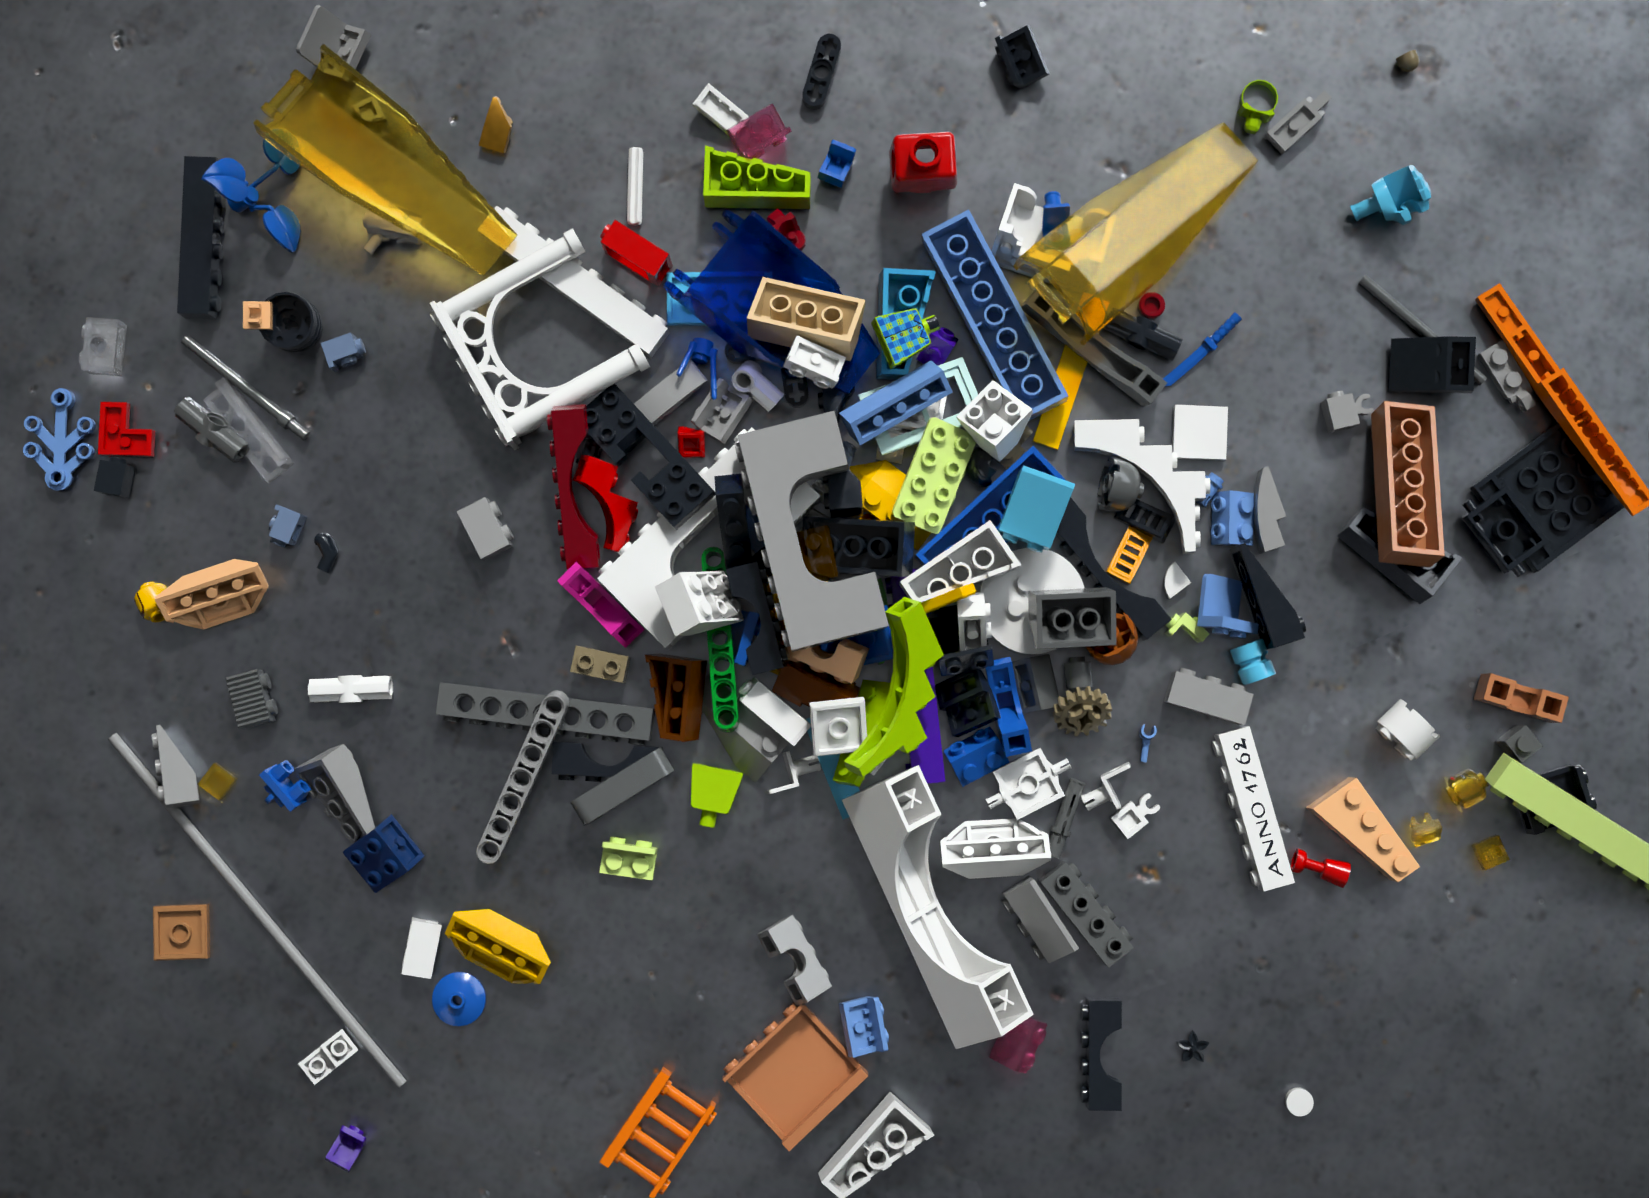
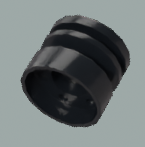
M290 292L275 293L264 301L273 303L272 330H259L265 340L284 351L292 353L304 352L316 344L321 336L323 325L321 315L314 305L298 294ZM290 320L298 323V326L296 328L290 327L288 323Z

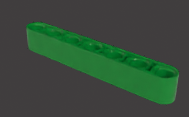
M709 547L704 550L701 557L702 572L724 571L727 575L724 552L718 547ZM711 556L721 558L720 564L715 567L709 566L707 561ZM732 624L707 631L713 716L718 729L726 733L733 732L739 725ZM717 634H725L728 639L725 644L716 645L713 642L714 637ZM720 660H726L730 663L729 668L724 672H719L715 669L716 663ZM728 686L732 689L731 695L725 699L718 697L717 692L719 688ZM723 713L733 714L734 720L730 725H722L719 722L720 716Z

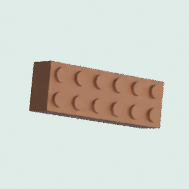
M1383 401L1371 414L1379 562L1431 567L1445 556L1435 407Z

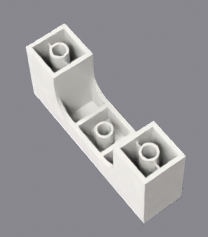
M751 428L749 431H746L745 429H743L739 434H743V433H747V432H751V431H755V430H754L753 428ZM738 435L734 438L735 443L739 442ZM733 445L729 450L726 448L721 450L714 458L716 463L710 469L704 467L698 474L715 491L714 476L739 474L746 467L744 462L739 463L735 445ZM743 481L745 505L750 507L748 496H752L751 488L746 489ZM804 482L795 490L791 499V513L795 526L803 519V516H807L811 509L820 503V495L807 482ZM716 496L711 498L677 530L658 512L657 516L659 519L652 525L647 523L637 533L639 538L633 544L628 542L619 550L618 554L620 557L614 563L608 561L599 570L601 575L597 579L668 650L683 636L675 637L655 586L675 575L674 563L678 553L718 514Z

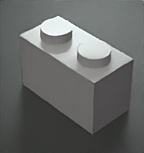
M484 497L457 511L480 559L486 561L513 547L510 541L514 538L508 525L505 524L503 526L498 516L502 515L495 501L490 502L489 499Z

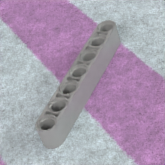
M562 691L550 692L540 705L478 844L477 857L483 863L491 864L496 862L506 848L569 707V698ZM557 699L560 701L561 710H553L549 706V700ZM540 723L547 724L551 729V733L548 735L542 734L538 729V725ZM528 748H536L540 753V758L534 759L530 757L527 751ZM517 772H525L529 776V782H521L517 778ZM514 796L518 800V806L509 805L506 797ZM496 820L505 821L508 829H499L496 826ZM485 844H493L497 849V853H489L485 849Z

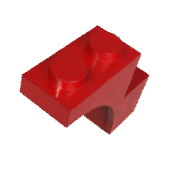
M581 455L573 481L587 488L598 500L603 510L606 522V538L603 548L619 552L629 542L630 535L628 531L630 525L637 518L638 502L610 492V489L615 486L618 479V473H616L618 466L592 456Z

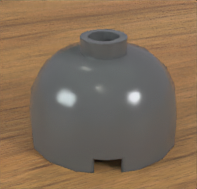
M1111 457L1108 459L1111 465L1110 467L1104 466L1098 487V496H1102V503H1097L1101 510L1119 512L1129 509L1137 498L1140 499L1142 497L1144 483L1140 482V474L1133 464L1123 459Z

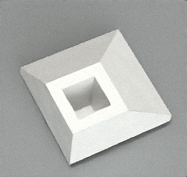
M992 380L956 418L979 447L1000 462L1018 444L1033 413V409Z

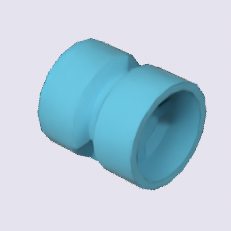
M1263 638L1230 650L1234 663L1241 667L1238 670V674L1243 685L1276 674L1272 661L1265 657L1268 650Z

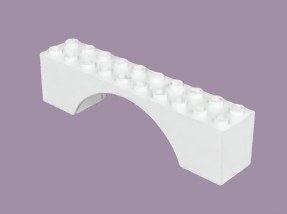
M919 765L879 781L843 799L842 802L955 1049L1002 1037L1034 1015L1011 964L994 960L969 944L950 923L938 902L929 872L928 850L932 830L941 816V812Z

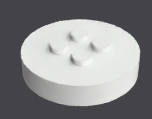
M1028 548L1012 551L1021 566L982 581L979 592H984L985 603H990L991 619H987L986 622H991L992 638L1002 647L1024 655H1038L1055 650L1057 648L1036 649L1029 621L1028 591L1083 589L1082 579L1069 561L1053 551L1043 549V552L1040 553Z

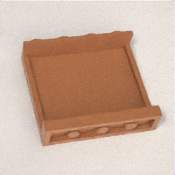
M794 1002L783 1011L782 1014L785 1017L778 1024L773 1021L764 1029L763 1033L765 1036L758 1043L754 1039L744 1048L743 1052L745 1055L739 1061L734 1058L725 1066L723 1070L726 1073L722 1078L724 1082L728 1081L782 1140V1145L788 1151L793 1149L868 1077V1071L855 1057H848L847 1049L804 1003L796 1006Z

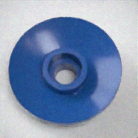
M454 972L446 975L437 983L432 994V1005L436 1015L443 1022L452 1026H465L474 1022L482 1014L486 1004V993L483 985L476 977L465 972ZM457 995L461 997V1005H455L453 1003L454 996Z

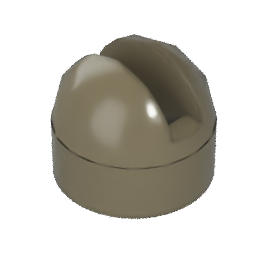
M1416 49L1396 58L1398 66L1405 72H1412L1418 67L1420 62Z

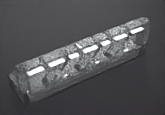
M221 378L215 383L218 389L203 401L213 413L223 416L222 414H228V428L237 435H244L243 440L247 443L249 436H255L259 440L261 451H250L249 449L246 456L264 479L270 483L291 467L294 462L232 383L225 378ZM223 394L229 402L228 411L218 410L213 401ZM233 415L240 416L244 421V431L233 429ZM254 455H260L259 461ZM265 456L272 457L279 466L270 474L264 468Z

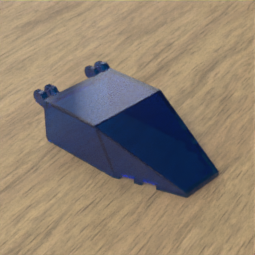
M724 210L722 217L729 224L737 228L735 232L732 233L721 223L714 222L712 225L713 229L722 238L727 239L726 243L695 281L681 270L676 269L673 272L678 281L689 287L685 293L670 281H666L663 286L673 299L683 305L737 352L789 371V369L783 366L791 347L752 339L748 335L747 316L762 278H770L837 294H842L839 290L840 286L833 277L755 211H752L744 220L733 212ZM863 323L861 324L859 339L851 361H844L838 376V383L833 387L847 394L881 353Z

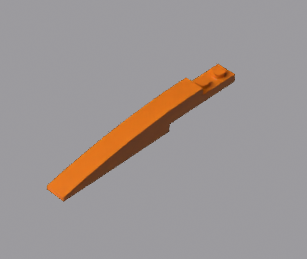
M1499 283L1478 296L1475 301L1505 342L1529 381L1530 386L1592 468L1631 516L1649 506V489L1564 368L1559 369L1502 285Z

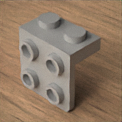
M317 5L299 40L296 52L328 76L350 82L371 34L364 29L346 25L326 8Z

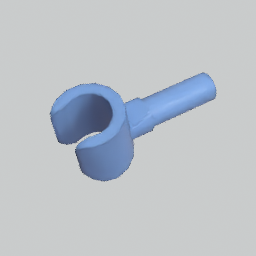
M1145 724L1139 729V736L1142 739L1141 762H1147L1150 740L1157 733L1155 725L1152 727L1151 736L1144 733Z

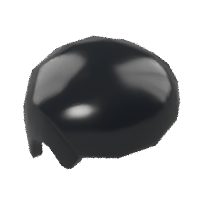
M979 446L973 449L966 471L971 481L977 486L988 487L992 483L991 477L997 470L990 466V462L994 457Z

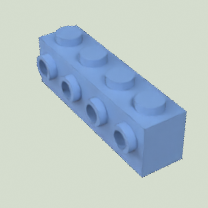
M929 361L841 411L839 414L849 435L859 445H862L953 392L944 371L934 362Z

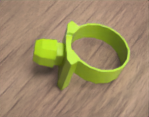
M1265 80L1250 82L1245 86L1240 95L1239 103L1241 107L1237 113L1239 116L1246 118L1244 124L1246 133L1256 134L1261 123L1270 122L1275 115L1273 110L1278 103V93L1276 88ZM1255 84L1267 87L1274 96V107L1268 111H1258L1252 108L1247 102L1244 103L1243 101L1244 91L1249 86Z

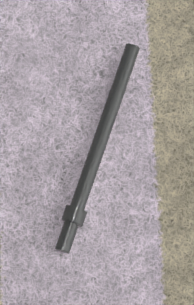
M1367 275L1360 280L1359 284L1422 337H1439ZM1475 368L1474 381L1480 386L1487 377Z
M186 335L182 339L181 343L276 418V422L281 427L291 430L302 440L309 436L310 432L296 422L295 417L287 410H281L193 338Z

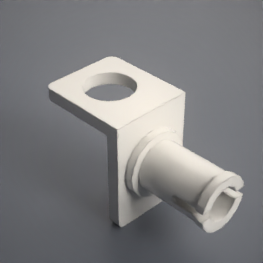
M790 751L783 752L791 784L767 790L766 794L799 786L798 776L821 771L820 763L809 766V763L819 761L818 756L814 757L813 755L794 761L791 758Z
M1129 762L1102 774V786L1085 795H1081L1088 811L1107 801L1113 802L1117 810L1121 808V804L1108 778L1131 767Z

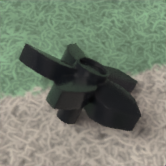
M1193 1030L1189 1034V1042L1187 1040L1177 1041V1044L1185 1050L1182 1055L1183 1062L1190 1060L1193 1056L1198 1061L1204 1062V1055L1200 1050L1205 1049L1209 1042L1204 1040L1198 1041L1197 1035Z

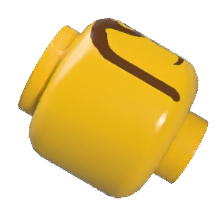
M146 582L140 586V590L135 594L134 601L143 619L154 623L165 620L155 601V597L167 588L166 585Z

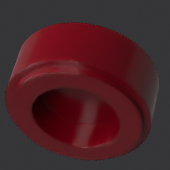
M1156 292L1144 294L1138 302V312L1142 317L1149 320L1158 318L1165 309L1163 297Z

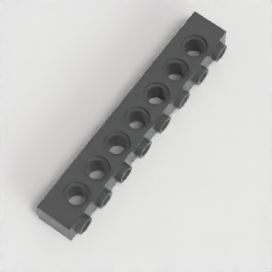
M440 682L436 714L443 715V721L459 722V717L469 718V724L485 726L486 721L496 722V727L512 729V724L523 725L522 730L529 731L540 705L547 695ZM464 697H469L472 700V708L468 712H464L460 707V702ZM569 698V707L556 734L565 735V730L576 732L575 737L591 739L592 734L602 735V740L618 742V737L629 738V744L644 745L645 740L651 741L655 709ZM557 699L549 700V706L553 710H561L560 701ZM491 700H495L499 705V710L495 715H490L486 709L487 704ZM518 703L523 704L526 709L525 715L520 719L516 718L513 714V708ZM570 710H575L579 715V720L575 725H569L566 721V714ZM597 713L603 714L606 720L605 725L600 729L595 728L592 724V718ZM624 716L629 717L632 721V727L627 732L621 731L618 726L619 720ZM540 723L538 725V729L539 727L549 728L548 734L551 733V729L547 724Z

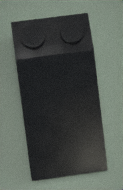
M803 516L802 531L829 526L837 571L839 573L868 574L875 572L876 575L906 577L913 573L915 522Z
M1244 543L1229 549L1239 580L1242 583V589L1253 621L1259 624V639L1263 638L1266 648L1272 649L1304 639L1306 626L1301 616L1298 617L1295 609Z

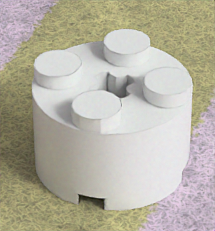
M1399 699L1377 721L1378 726L1375 729L1386 740L1388 739L1391 742L1394 740L1397 743L1394 748L1404 758H1408L1410 761L1413 758L1417 760L1440 736L1434 733L1435 729L1414 709L1410 711L1406 707L1407 703Z

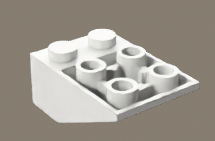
M724 571L679 572L655 586L675 637L690 636L744 620L741 613V605L735 596H732L728 577Z

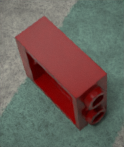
M614 220L612 225H606L600 235V238H602L601 244L607 255L657 287L661 285L673 266L670 255L617 220Z

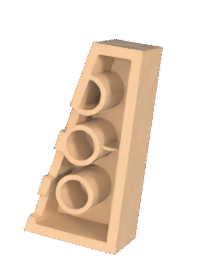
M1346 778L1306 807V809L1316 815L1327 827L1338 834L1349 846L1359 852L1363 858L1389 880L1400 882L1420 867L1357 778Z

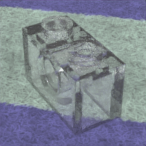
M86 317V325L84 324L82 327L84 346L83 351L79 354L81 370L95 375L122 376L127 324L118 319ZM105 341V349L98 353L97 347L99 343Z

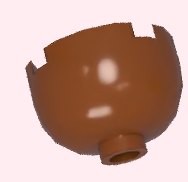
M1116 613V645L1085 647L1096 661L1105 665H1118L1130 659L1136 651L1138 644L1137 630L1133 621L1125 613H1123L1124 615Z

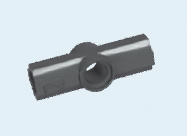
M190 397L184 398L177 404L174 409L175 417L196 433L195 438L199 443L207 447L216 448L233 463L240 462L247 455L250 449L248 447L249 444L228 428L229 423L223 416L208 412Z

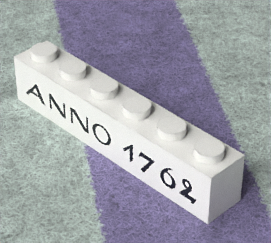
M1250 726L1215 734V741H1212V746L1216 757L1220 756L1223 767L1219 768L1223 782H1227L1230 793H1227V798L1231 809L1235 808L1238 818L1234 822L1238 834H1242L1245 845H1242L1245 859L1251 862L1253 870L1249 874L1253 886H1257L1258 890L1268 891L1295 883Z

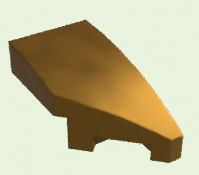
M499 97L492 98L479 146L506 153L512 130L511 123L513 122L503 109Z

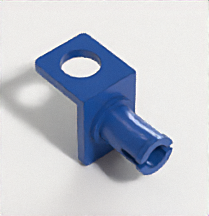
M1048 192L1044 196L1046 205L1043 206L1042 235L1045 251L1071 250L1072 245L1069 233L1070 204H1061L1059 192ZM1059 235L1065 241L1062 244L1056 245L1051 243L1049 239L1052 236Z

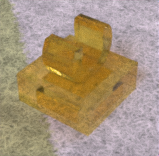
M1426 812L1423 817L1425 823L1419 824L1414 816L1411 817L1410 827L1412 832L1410 839L1414 847L1440 840L1443 827L1439 819L1432 820L1431 815Z
M1493 835L1472 845L1482 870H1488L1510 860L1499 835Z

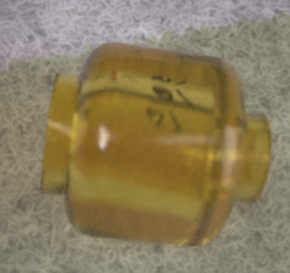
M1465 769L1448 779V786L1445 789L1455 806L1460 805L1463 808H1469L1486 798L1485 788L1489 784L1481 772L1476 774L1472 769Z

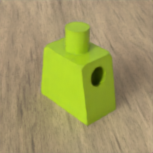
M693 763L691 807L702 809L699 825L715 828L717 814H729L743 779V772Z

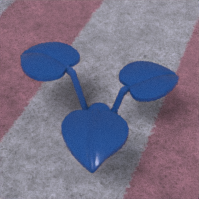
M273 131L265 136L263 150L266 157L275 164L255 182L249 185L248 181L245 180L246 173L243 166L232 158H223L213 163L205 171L201 179L210 184L220 195L227 199L228 205L235 212L239 213L248 208L251 212L267 210L268 212L264 213L262 217L266 230L283 248L293 253L297 248L301 232L300 222L295 213L284 205H279L275 209L271 205H256L259 193L255 187L277 171L279 167L285 174L290 175L298 170L301 163L299 148L292 137L284 131Z

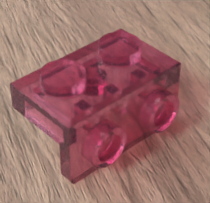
M773 103L768 104L726 130L739 155L745 158L750 157L751 159L765 153L764 148L772 144L775 147L787 140L786 135L792 132L790 127H785Z
M1029 1017L1002 1037L997 1038L989 1058L1016 1072L1027 1073L1035 1062V1052L1038 1045L1046 1037L1045 1029L1047 1023Z

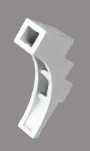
M1139 419L1075 420L1074 451L1095 452L1123 459L1133 464L1161 492L1174 513L1181 535L1183 554H1194L1196 548L1200 547L1201 543L1200 531H1195V521H1200V505H1195V501H1204L1206 494H1210V478H1205V471L1173 472L1172 468H1177V452H1172V445L1140 446V442H1144V426L1139 427Z

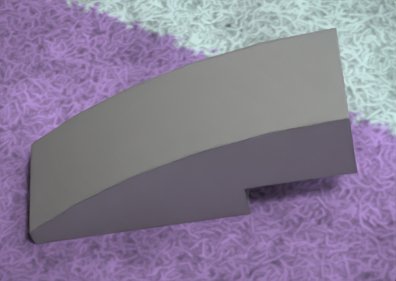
M689 360L680 377L676 375L678 369L634 403L654 426L667 414H671L708 381L692 360Z
M1269 466L1258 471L1254 485L1253 528L1259 554L1285 545L1277 520L1286 517Z

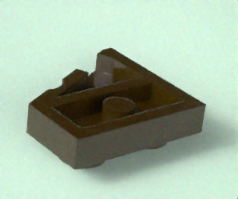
M829 526L796 532L807 570L831 578L838 577Z

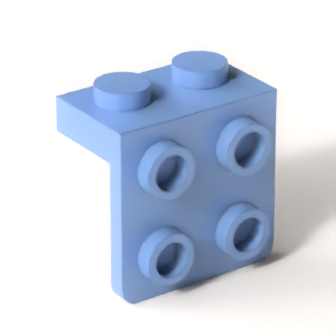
M1214 574L1203 575L1197 626L1212 629L1213 634L1228 635L1230 633L1232 638L1246 639V634H1258L1259 624L1238 619L1242 590L1241 581Z

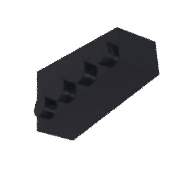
M1366 508L1356 513L1337 535L1419 604L1428 600L1436 593L1463 558L1455 553L1450 554L1444 551L1445 556L1431 567L1379 562L1377 515Z

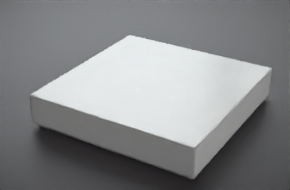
M1174 405L1172 452H1177V459L1226 460L1228 407Z
M864 697L809 703L814 757L852 753L867 737Z

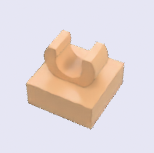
M243 301V329L272 330L273 303Z

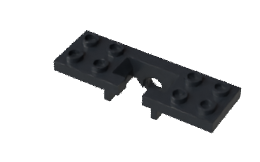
M616 384L606 388L586 406L588 434L618 467L628 459L626 455L644 438H647L669 462L650 480L640 471L631 481L676 530L715 496V491Z

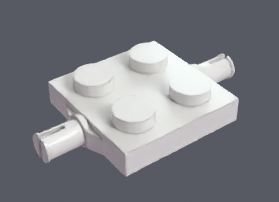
M1038 748L996 769L992 773L998 783L1000 793L985 799L987 804H989V808L992 809L1005 802L1011 808L1016 820L1064 797L1065 795L1059 785L1058 775L1072 768L1070 764L1060 768L1069 763L1068 759L1065 758L1052 765L1044 756L1041 748Z

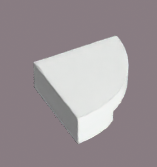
M1173 562L1168 567L1164 577V591L1168 599L1191 583L1176 562Z

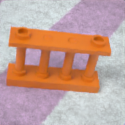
M662 1067L600 1160V1163L609 1168L612 1162L616 1164L620 1162L654 1187L649 1194L650 1198H654L657 1193L662 1195L671 1182L667 1178L702 1126L706 1125L708 1127L717 1114L713 1111L716 1106L714 1101H711L705 1109L672 1086V1082L668 1080L672 1072L665 1067ZM658 1094L662 1096L666 1094L699 1117L691 1131L656 1108L657 1104L653 1101ZM643 1116L647 1119L651 1117L684 1140L676 1154L641 1131L642 1127L638 1124ZM628 1139L631 1141L635 1139L669 1163L660 1177L625 1153L626 1150L623 1146Z

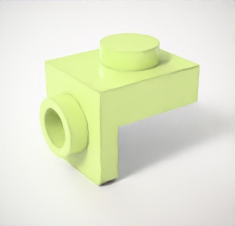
M1186 612L1180 616L1174 614L1171 617L1172 620L1166 624L1168 629L1164 632L1169 637L1181 627L1198 643L1203 642L1210 634L1205 630L1206 628L1197 626L1198 617L1192 618Z

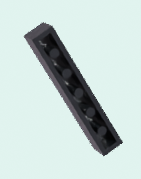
M184 156L177 313L184 318L217 319V312L221 309V299L218 296V286L222 283L219 260L223 258L220 234L224 232V219L221 218V211L225 207L226 199L215 188L201 179L205 171L219 160L217 157Z

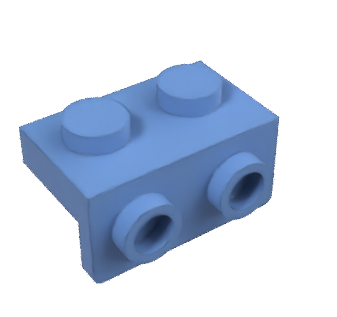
M1231 490L1216 492L1212 497L1211 544L1238 546L1245 543L1246 546H1253L1254 493Z
M865 996L838 1003L848 1057L854 1058L876 1051H888L889 1035L883 1022L884 1008L878 997Z

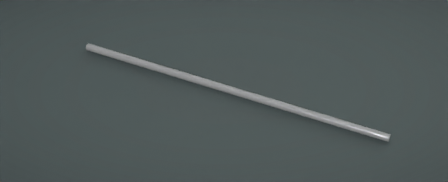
M117 733L113 734L108 739L109 742L159 800L158 786L161 785ZM160 802L398 1088L402 1086L407 1080L179 807L167 809L165 802Z

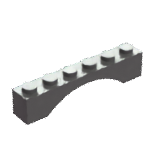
M1044 283L1037 286L1021 306L1027 315L1142 407L1152 404L1167 384L1165 380L1150 368L1129 357L1098 335L1076 315L1059 295Z

